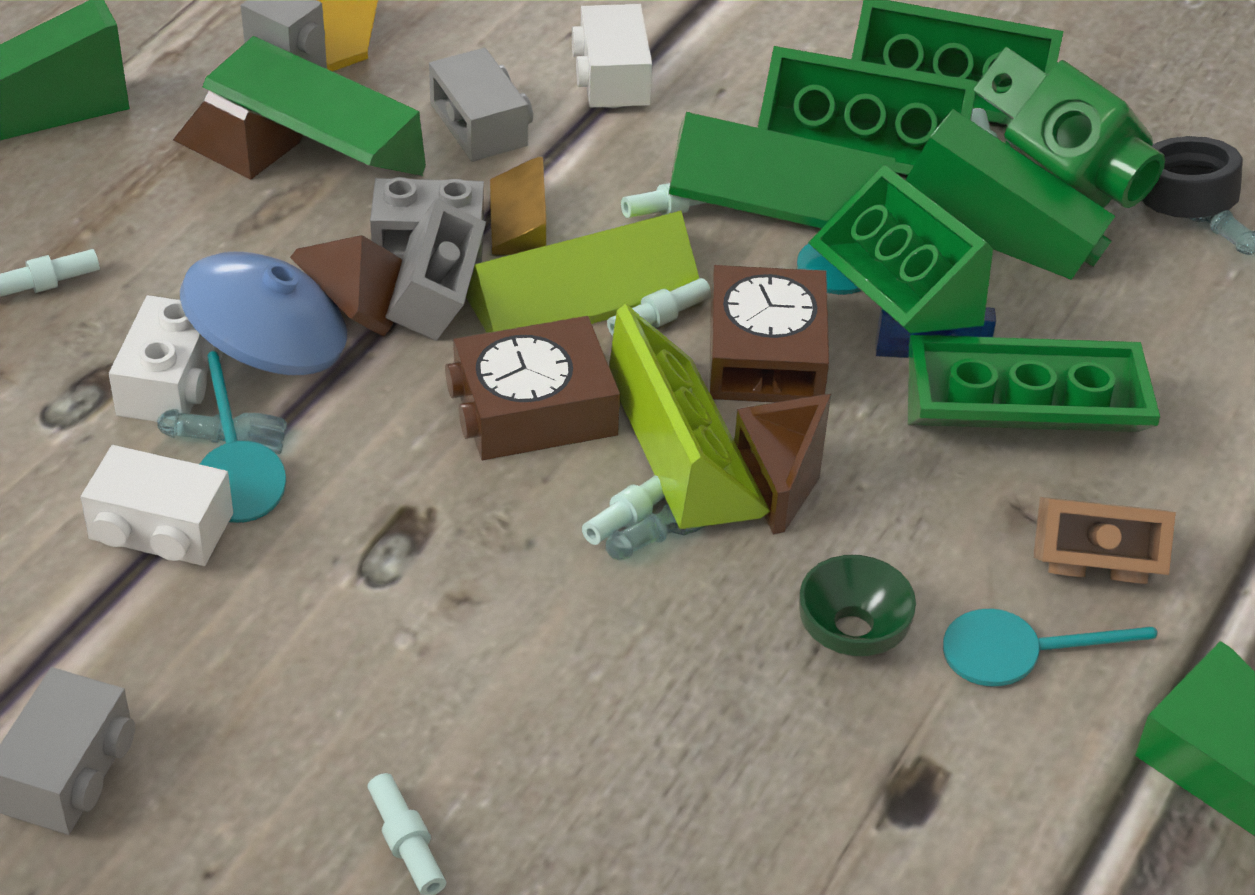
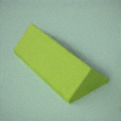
M677 211L475 264L466 298L486 333L582 316H588L591 324L615 316L617 310L625 303L634 308L641 305L642 298L661 289H666L670 292L700 278L682 211Z
M625 303L616 312L609 368L620 392V402L654 475L658 476L662 492L679 528L686 529L761 519L770 510L693 359Z

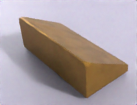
M543 157L533 158L490 179L492 254L512 255L546 246Z

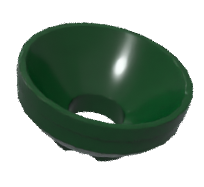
M841 555L818 563L803 579L799 593L800 618L807 632L824 647L849 656L876 655L897 646L907 635L913 622L916 608L915 593L906 577L890 564L874 557L863 555ZM853 616L867 622L871 630L861 636H850L840 631L835 623L841 618Z

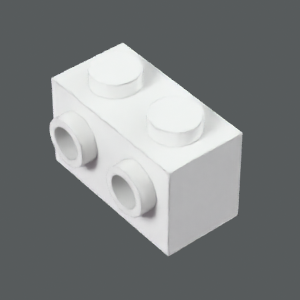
M641 4L581 6V26L572 27L573 57H577V86L587 88L589 107L619 108L622 106L650 105L652 61Z
M146 296L109 372L116 416L184 426L193 405L202 402L206 391L207 373L210 369L207 355L210 351H216L221 360L223 352L209 343L193 327L183 311L180 300Z
M111 445L80 496L89 539L100 541L112 547L121 546L159 555L167 560H180L202 566L206 565L233 515L228 471L116 445Z

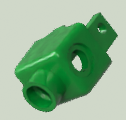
M1005 47L973 89L977 95L1007 115L1003 120L1008 126L1004 134L1007 145L1103 208L1112 199L1125 208L1137 205L1148 195L1160 178L1165 164L1164 154L1152 147V135L1129 105L1065 60L1057 62L1050 72L1046 74ZM1004 79H1012V86L1007 92L997 93L996 90L999 82Z

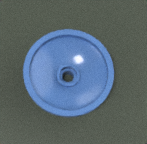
M235 251L211 255L194 263L187 271L181 284V305L193 327L217 349L249 366L283 375L314 374L331 367L339 359L346 345L347 327L335 302L311 277L295 266L277 258Z

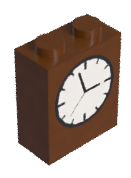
M714 265L710 314L709 393L714 400L775 403L825 395L829 369L826 271Z
M588 316L453 339L454 363L445 365L447 387L452 399L458 397L461 399L459 419L464 438H474L482 461L618 436L620 392Z

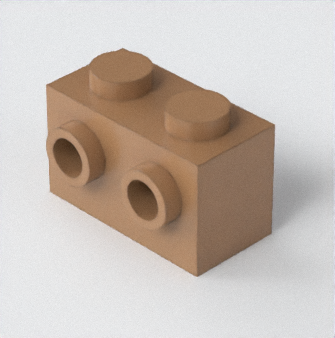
M1040 497L1033 557L1042 562H1049L1048 573L1086 577V568L1089 566L1111 569V580L1148 584L1149 573L1169 575L1176 512Z

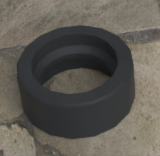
M1196 136L1168 138L1152 145L1153 148L1164 154L1165 157L1164 169L1159 180L1142 200L1152 210L1172 217L1201 218L1226 212L1239 202L1243 158L1235 147L1224 141Z

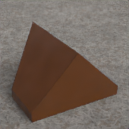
M208 91L203 103L173 140L251 180L298 145L303 134Z
M363 235L298 248L290 256L350 319L383 337L390 330L394 322L387 319L386 314L403 259Z
M831 394L737 409L734 441L770 510L764 517L773 535L786 531L820 478Z

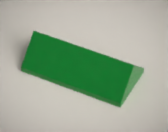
M863 0L851 59L979 82L1004 48L1007 47L1048 74L1058 62L1064 31L891 0ZM1004 79L999 82L996 90L997 93L1007 92L1012 86V79ZM976 94L973 109L981 108L985 110L988 122L1006 125L1003 120L1007 115Z
M252 36L205 78L203 88L373 167L423 176L426 162L420 112L258 37Z
M774 46L757 128L895 158L893 171L896 174L908 176L930 136L952 109L969 120L972 119L976 97L973 89L978 84V81Z
M686 112L679 129L668 194L823 228L883 165H886L893 171L895 158Z
M883 165L808 242L814 250L909 333L984 326L993 248L886 165Z
M910 335L908 425L1140 432L1159 425L1160 413L1141 342Z

